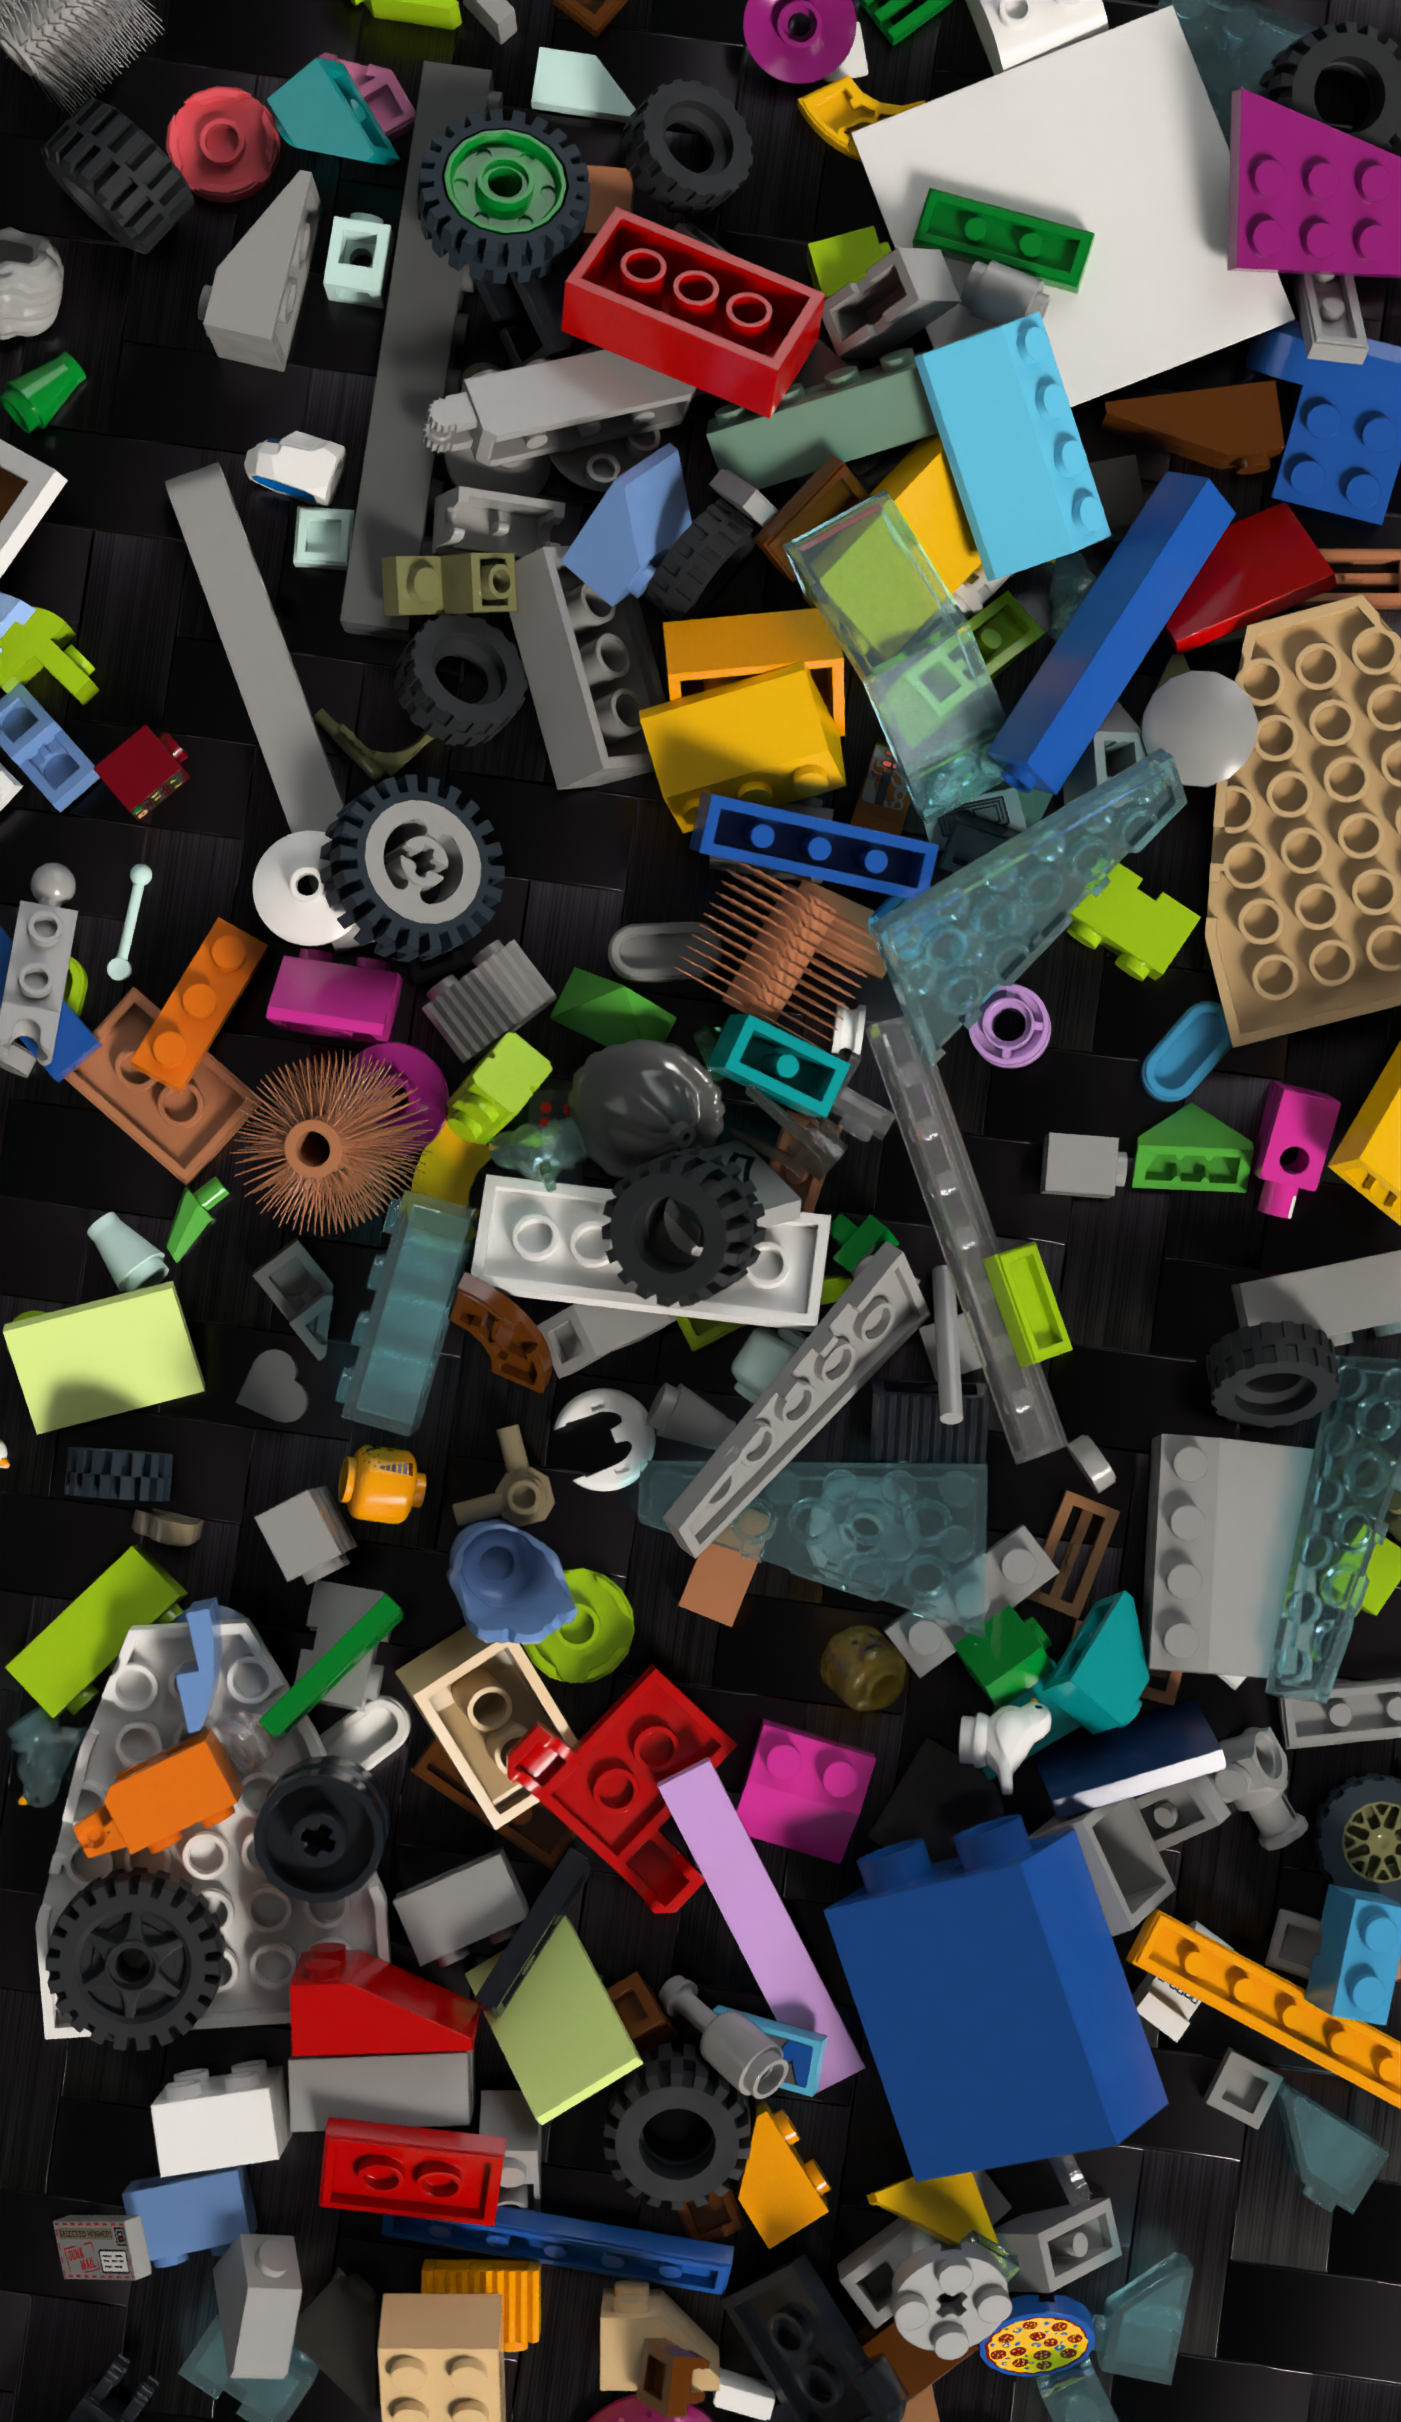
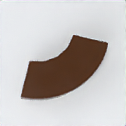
M465 1272L456 1289L448 1315L449 1320L468 1330L484 1345L490 1356V1370L493 1373L538 1393H543L551 1377L552 1358L542 1333L530 1317L507 1296L486 1282Z

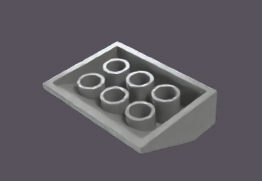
M1160 1434L1152 1438L1141 1630L1148 1670L1314 1681L1325 1450L1173 1434Z

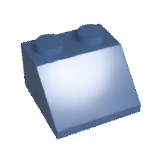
M669 442L617 477L561 560L567 568L611 607L631 593L636 598H639L648 590V585L654 577L657 568L663 562L669 550L679 540V537L692 524L678 449Z

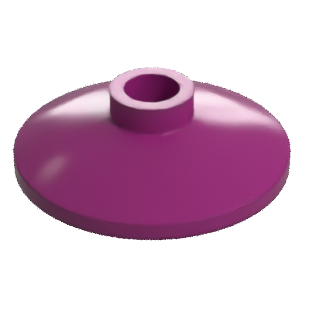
M748 0L744 11V38L751 56L766 73L789 83H810L830 75L847 58L856 35L857 20L852 0ZM795 13H802L809 19V30L803 36L793 35L788 28V21Z
M383 1042L364 1049L365 1060L363 1066L365 1065L361 1077L366 1072L371 1054V1067L367 1076L370 1072L372 1074L378 1060L379 1062L373 1075L377 1069L379 1071L384 1058H386L379 1074L382 1070L383 1072L372 1090L390 1067L379 1087L387 1078L388 1080L379 1091L396 1074L387 1087L399 1076L391 1090L400 1082L402 1083L398 1087L407 1081L402 1088L406 1092L415 1090L408 1095L407 1103L420 1099L378 1121L377 1124L428 1108L379 1128L428 1120L401 1131L431 1129L433 1131H419L427 1133L408 1134L420 1136L398 1138H414L404 1140L432 1143L443 1129L448 1116L446 1103L449 1100V1091L444 1075L438 1065L425 1052L406 1043ZM364 1050L358 1053L357 1072L354 1076L353 1088L361 1069ZM356 1056L351 1060L350 1081L355 1067ZM375 1075L374 1078L372 1079V1081H371V1083L369 1084V1086H368V1088L366 1089V1091H367V1090L371 1087V1085L373 1084V1081H374L376 1075ZM370 1076L363 1085L362 1090L365 1088ZM395 1104L394 1106H392L390 1109H388V1110L385 1111L384 1113H386V1112H388V1111H390V1110H392V1109H395V1108L399 1107V1105H398V1104ZM398 1142V1143H409V1144H420V1145H424V1146L405 1145V1146H409V1147H415V1148H418V1149H423V1148H425L426 1146H428V1145L430 1144V1143H420V1142ZM399 1148V1149H403V1150H410V1151H412V1152H418V1151H420V1150L411 1149V1148ZM393 1151L397 1153H404L406 1155L413 1154L405 1151Z

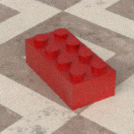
M616 207L565 281L561 331L770 419L818 342L826 294Z

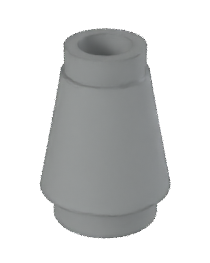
M664 1383L658 1391L646 1419L647 1425L657 1429V1436L716 1451L736 1427V1421L727 1418L725 1414L682 1383L677 1387Z

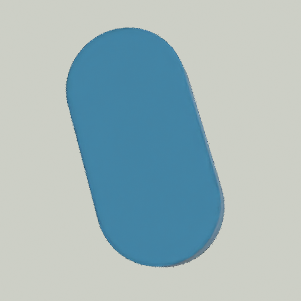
M1204 1001L1190 1007L1146 1056L1141 1065L1140 1079L1143 1088L1152 1098L1165 1103L1184 1099L1194 1091L1232 1047L1222 1004Z

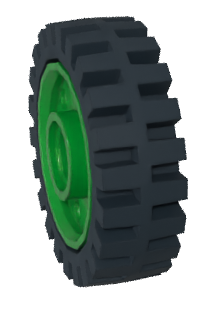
M489 109L488 119L483 122L478 111L466 114L464 126L457 119L446 126L445 135L438 132L431 141L430 150L426 149L422 158L417 186L418 220H421V231L426 240L432 239V250L440 258L449 252V266L460 271L468 263L470 264L469 277L482 280L485 270L493 272V283L506 284L507 274L510 272L514 273L517 284L529 282L532 269H534L539 278H542L551 273L553 263L561 267L568 260L570 251L575 252L584 232L590 200L589 172L586 162L580 163L581 152L575 144L566 147L567 135L559 128L555 129L550 135H547L548 121L536 117L531 126L525 124L526 112L513 110L511 121L503 120L502 109Z

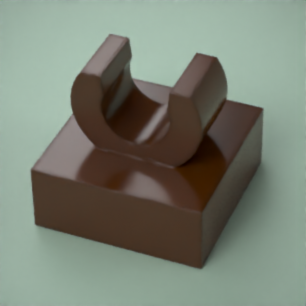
M644 2338L636 2399L666 2418L686 2417L688 2403L697 2404L705 2399V2392L691 2385L693 2370L709 2369L710 2361L694 2351L682 2349L666 2338Z

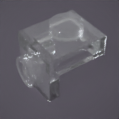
M852 1052L847 1063L851 1064L830 1111L842 1118L838 1126L854 1137L868 1142L873 1135L883 1140L897 1115L847 1087L863 1058Z

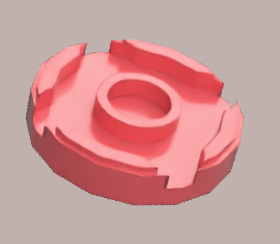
M215 86L196 92L184 101L185 105L178 111L176 116L175 114L173 115L168 125L166 149L169 159L181 172L193 194L210 202L233 203L252 197L269 183L279 164L281 141L273 116L264 105L252 98L251 94L239 88Z

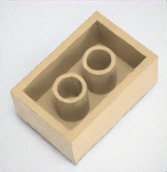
M383 2293L378 2340L382 2422H506L502 2294Z

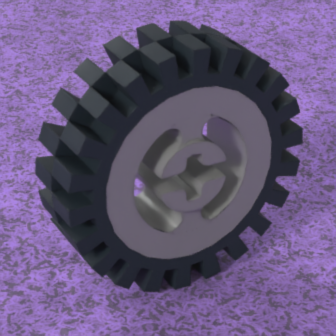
M404 775L397 781L392 777L383 780L357 796L336 814L339 819L331 823L325 833V836L332 840L323 845L320 852V859L330 861V865L320 871L321 884L333 882L335 890L325 896L328 905L331 908L342 903L346 910V913L337 918V921L344 929L355 923L360 930L353 938L362 946L374 940L378 942L374 951L375 954L387 957L397 952V961L409 962L418 956L420 961L431 960L472 939L482 931L480 929L481 926L490 922L495 914L490 907L501 901L503 890L495 888L493 885L505 878V866H494L491 861L503 854L500 842L486 845L484 836L494 830L489 819L476 825L471 817L480 809L479 806L472 799L459 806L456 801L462 791L450 785L439 792L440 780L429 776L418 784L417 775ZM389 835H401L405 839V843L384 856V847ZM441 882L440 892L435 903L427 904L423 902L420 894Z

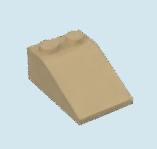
M466 1625L395 1671L425 1722L495 1830L539 1802L524 1786L517 1781L515 1783L511 1782L507 1777L506 1753L536 1721H540L549 1727L569 1746L573 1747L578 1742L519 1643H487L474 1636Z

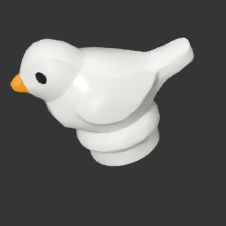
M1032 1698L1029 1703L1021 1707L1013 1705L1000 1707L991 1717L979 1712L976 1717L962 1716L959 1737L960 1763L974 1764V1767L979 1769L988 1765L998 1775L1003 1795L1012 1794L1013 1773L1024 1761L1033 1744L1045 1737L1050 1731L1052 1717L1049 1709L1045 1705L1040 1704L1037 1698Z

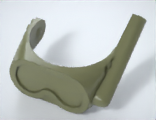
M323 708L314 716L315 722L372 780H379L385 774L392 776L408 763L427 743L434 739L425 734L426 731L423 730L420 737L410 746L394 752H379L366 747L356 738L352 730H349L343 723L339 725Z

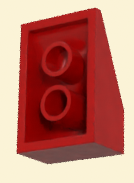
M334 1942L313 1945L310 1951L302 1952L290 1983L292 2056L473 2051L480 2015L477 2002L362 1950H346L344 1944Z

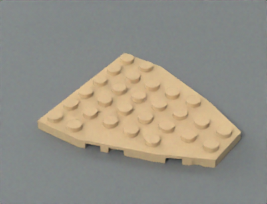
M1362 594L1247 625L1235 682L1252 701L1258 719L1257 738L1246 764L1229 779L1216 784L1212 857L1205 926V939L1233 1048L1401 1005V638L1383 621L1380 614Z

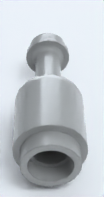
M681 1975L670 1978L662 1986L658 1994V2002L669 2016L677 2017L682 2015L702 2033L699 2048L704 2060L743 2095H753L757 2099H764L773 2094L785 2080L789 2069L788 2062L783 2058L782 2049L740 2012L727 2011L719 2016L716 2015L696 1997L698 1987L693 1981L686 1980Z

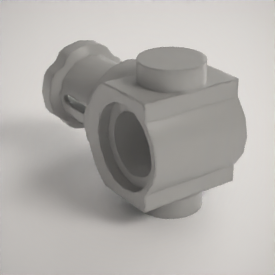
M1270 1726L1263 1729L1250 1727L1245 1729L1239 1736L1222 1740L1219 1744L1223 1750L1227 1767L1206 1776L1224 1803L1234 1802L1238 1810L1249 1811L1261 1832L1258 1840L1261 1846L1268 1851L1283 1848L1300 1838L1308 1829L1309 1824L1304 1816L1295 1813L1284 1793L1288 1785L1287 1757Z

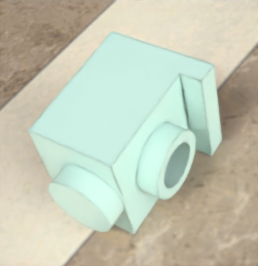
M352 213L350 218L334 216L323 280L329 300L385 308V293L394 245L391 225L383 224L384 221L381 218L367 213ZM360 255H366L372 259L369 267L352 265V262Z

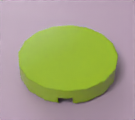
M586 1568L563 1570V1574L573 1602L578 1609L573 1622L563 1624L559 1630H555L553 1634L547 1635L538 1644L522 1645L531 1662L548 1677L569 1683L595 1682L613 1672L628 1654L635 1632L633 1608L623 1589L605 1574Z

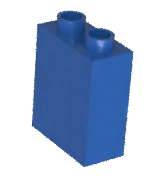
M1015 1814L978 1824L955 1835L953 1840L959 1854L957 1858L931 1863L923 1838L899 1842L859 1858L856 1862L864 1886L826 1908L824 1913L916 2182L1117 2146L1169 2104L1075 1829L1029 1840L1022 1816Z

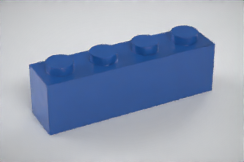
M702 791L689 849L703 854L926 902L939 845Z

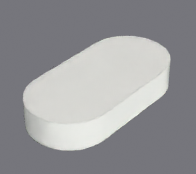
M379 1695L377 1700L367 1699L365 1712L352 1710L319 1735L327 1756L334 1755L356 1762L369 1771L401 1747L406 1741L411 1729V1718L407 1708L401 1701L392 1696Z

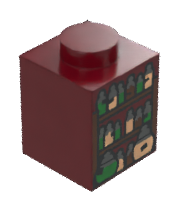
M146 724L93 768L138 821L191 778L180 765L188 758L187 754L167 731L156 737Z

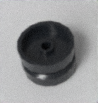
M334 1755L308 1757L286 1768L270 1787L253 1831L255 1857L266 1878L287 1896L309 1903L339 1901L359 1891L377 1871L391 1826L389 1801L378 1780L360 1764ZM321 1824H324L331 1828V1832L324 1833L317 1829Z

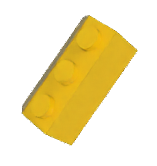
M804 661L639 710L640 722L663 798L683 834L694 829L702 791L765 806L777 807L846 786L840 734Z

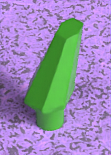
M216 1176L194 1193L187 1186L183 1189L165 1244L176 1263L180 1261L207 1224L213 1220L208 1211L230 1194Z

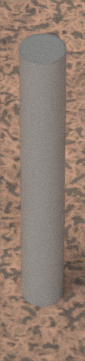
M940 1265L932 1270L939 1414L942 1423L951 1425L960 1423L963 1420L954 1268L948 1265Z

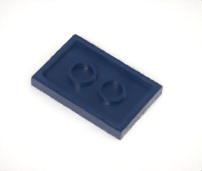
M1195 1698L1174 1704V1706L1170 1705L1138 1715L1123 1728L1115 1727L1094 1735L1089 1731L1059 1739L1032 1755L1034 1767L1057 1819L1066 1818L1207 1775L1227 1767L1223 1750Z

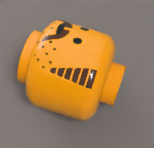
M364 1445L356 1451L354 1457L347 1456L343 1461L339 1477L338 1500L339 1502L346 1503L350 1515L355 1519L399 1524L406 1520L412 1507L420 1508L422 1506L426 1492V1474L417 1472L416 1460L407 1450Z

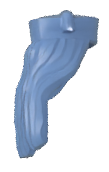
M492 1517L473 1522L457 1535L450 1550L449 1569L445 1575L458 1599L468 1630L474 1636L487 1643L538 1644L547 1635L553 1634L555 1630H559L563 1624L573 1622L578 1609L573 1602L565 1580L560 1559L548 1546L501 1517Z

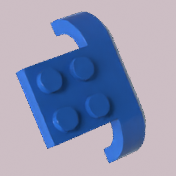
M1298 320L1253 336L1244 363L1245 367L1275 378L1301 384L1284 444L1285 448L1282 451L1271 490V498L1382 525L1401 462V346L1367 338L1369 350L1363 365L1307 359L1301 325Z

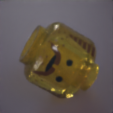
M858 1625L845 1629L829 1641L822 1655L820 1671L823 1681L851 1709L868 1712L885 1708L899 1697L904 1687L907 1667L904 1656L876 1628Z

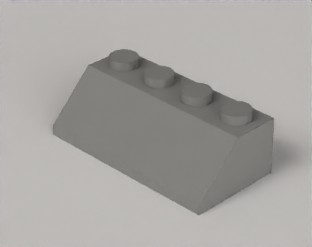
M570 546L541 547L515 561L517 611L509 612L557 790L600 786L655 771L640 722L639 710L666 703L638 598L631 593L611 607L561 562Z

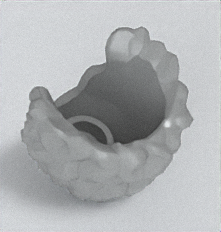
M12 227L0 230V340L10 339L18 335L31 337L47 330L53 324L58 314L63 292L64 266L57 249L44 236L24 233Z

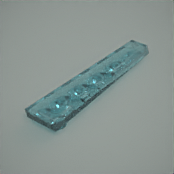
M1335 1355L1340 1382L1339 1396L1321 1414L1265 1689L1266 1693L1273 1696L1323 1704L1328 1702L1354 1627V1617L1362 1605L1370 1582L1366 1574L1369 1561L1376 1544L1383 1545L1389 1528V1524L1383 1521L1394 1490L1401 1491V1359Z

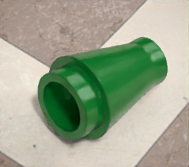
M64 351L55 359L7 382L8 390L0 396V402L10 417L25 432L30 433L37 426L44 429L76 387L86 379V375L76 360Z

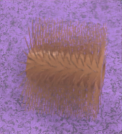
M735 861L743 869L768 882L769 885L781 890L782 893L781 895L774 894L760 884H756L746 877L728 870L732 876L756 889L761 894L773 899L772 901L776 902L773 907L748 892L742 891L725 881H721L731 890L770 912L769 916L766 917L716 891V894L720 895L723 899L764 923L761 929L733 912L731 913L721 906L710 903L719 911L759 933L756 939L704 913L711 920L752 943L753 945L750 950L701 924H697L707 930V932L747 954L743 961L692 934L699 941L741 965L738 972L702 952L687 946L707 960L734 974L733 981L729 982L681 955V958L729 985L726 993H723L675 966L674 968L724 996L722 998L723 1002L744 1014H750L772 1026L776 1025L799 1039L825 1051L776 1022L780 1015L785 1016L813 1033L832 1041L782 1011L785 1005L788 1004L822 1024L837 1030L817 1016L788 1001L791 994L844 1020L816 1001L794 990L798 983L850 1010L840 1001L800 979L803 973L808 974L823 984L825 983L847 996L856 998L839 986L806 968L809 962L834 976L856 987H860L853 980L813 958L815 952L859 975L868 977L863 972L854 968V966L841 960V958L823 950L824 948L819 946L821 941L860 962L874 967L866 959L824 936L825 933L830 931L860 949L880 956L876 951L867 947V945L837 929L836 926L831 925L832 921L835 920L859 935H863L881 945L885 944L877 937L866 932L865 929L837 915L838 911L809 893L789 883L784 885L758 869L755 870L745 863Z
M342 1049L340 1076L338 1073L336 1051L334 1071L329 1051L328 1068L322 1053L321 1070L315 1055V1070L308 1057L306 1060L307 1068L302 1060H299L301 1072L293 1063L297 1077L285 1064L289 1078L280 1070L285 1083L275 1075L284 1091L265 1074L277 1094L265 1084L264 1086L278 1102L259 1089L279 1109L259 1098L254 1092H252L254 1096L272 1112L249 1099L254 1105L261 1108L260 1111L266 1112L273 1117L269 1118L245 1105V1107L255 1111L252 1113L270 1120H260L237 1108L246 1113L247 1115L245 1116L263 1122L253 1123L238 1118L256 1125L246 1124L247 1126L272 1132H261L238 1127L267 1134L256 1135L231 1130L260 1137L241 1138L270 1140H233L259 1143L253 1145H264L248 1146L245 1148L254 1149L238 1150L261 1151L230 1152V1154L264 1152L235 1163L280 1155L285 1156L235 1176L287 1159V1162L243 1185L279 1171L250 1193H255L259 1189L262 1190L268 1185L271 1186L275 1183L276 1185L259 1200L261 1201L270 1193L263 1200L265 1201L274 1193L271 1196L272 1199L265 1206L266 1208L277 1194L279 1196L274 1203L287 1191L278 1202L279 1204L286 1196L275 1216L293 1193L281 1213L282 1215L285 1211L282 1217L283 1220L293 1197L299 1192L290 1207L292 1210L287 1222L303 1192L302 1198L296 1206L297 1208L300 1204L293 1219L295 1222L292 1229L294 1230L303 1203L304 1209L300 1216L302 1217L300 1235L304 1215L311 1196L312 1202L308 1211L307 1231L315 1203L314 1235L319 1210L321 1234L323 1236L325 1207L327 1208L329 1233L331 1212L336 1234L337 1216L344 1233V1212L350 1229H352L351 1215L358 1227V1216L365 1223L364 1211L372 1220L369 1208L377 1216L379 1214L376 1205L385 1213L379 1198L391 1210L381 1192L398 1206L387 1188L400 1199L401 1197L386 1180L397 1186L402 1192L404 1190L385 1173L393 1176L413 1191L405 1181L399 1178V1175H396L391 1170L403 1175L414 1184L416 1183L412 1181V1178L402 1174L405 1172L394 1167H400L416 1176L418 1175L407 1170L409 1168L396 1163L408 1165L425 1174V1172L415 1168H420L419 1166L403 1161H416L426 1165L409 1158L419 1159V1157L393 1151H405L426 1156L425 1154L410 1150L399 1149L411 1148L432 1153L431 1151L405 1146L424 1145L398 1143H430L404 1140L414 1138H398L420 1136L408 1134L427 1133L419 1131H433V1129L401 1131L428 1120L384 1128L379 1127L391 1124L428 1108L377 1124L378 1121L420 1100L412 1101L384 1113L409 1095V1092L406 1094L404 1092L400 1096L391 1097L407 1082L405 1081L396 1089L402 1083L400 1082L391 1090L399 1076L389 1087L387 1085L396 1074L379 1091L388 1080L387 1078L379 1087L390 1067L372 1090L383 1072L382 1070L379 1074L386 1058H384L378 1073L376 1071L373 1075L379 1060L372 1074L370 1072L367 1076L371 1067V1054L366 1072L361 1077L365 1065L363 1066L365 1060L364 1050L361 1069L354 1088L353 1082L357 1072L358 1053L350 1081L351 1050L349 1052V1064L346 1074L344 1051ZM336 1068H337V1081H338L337 1084H336ZM376 1075V1077H375V1079H374V1081H373V1084H372L371 1087L366 1091V1089L368 1088V1086H369V1084L371 1083L372 1079H373L374 1076ZM370 1076L365 1088L362 1090L363 1085ZM268 1122L277 1123V1124H279V1125H281V1126H283V1127H279V1126H277V1125H274V1124H271V1123H268ZM258 1124L267 1125V1126H270V1127H272V1128H274V1129H270V1128H267V1127H264V1126H261V1125H258ZM391 1154H396V1155H399V1156L404 1157V1158L395 1157V1156H393V1155H391ZM383 1156H387V1157H389V1158H392V1159H395V1160H398V1161L389 1160V1159H386V1158L383 1157ZM321 1200H322V1215H321V1205H320Z

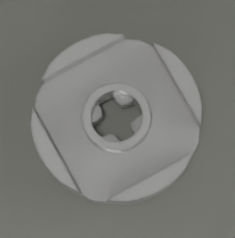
M959 2242L961 2250L950 2249L942 2251L940 2243L920 2249L900 2265L891 2283L893 2295L890 2304L895 2324L900 2334L913 2345L925 2350L935 2351L938 2357L946 2360L960 2358L968 2351L969 2347L986 2339L999 2327L1002 2321L1010 2316L1012 2311V2302L1001 2264L991 2252L973 2243ZM962 2292L956 2300L949 2303H940L939 2296L946 2293L954 2296Z

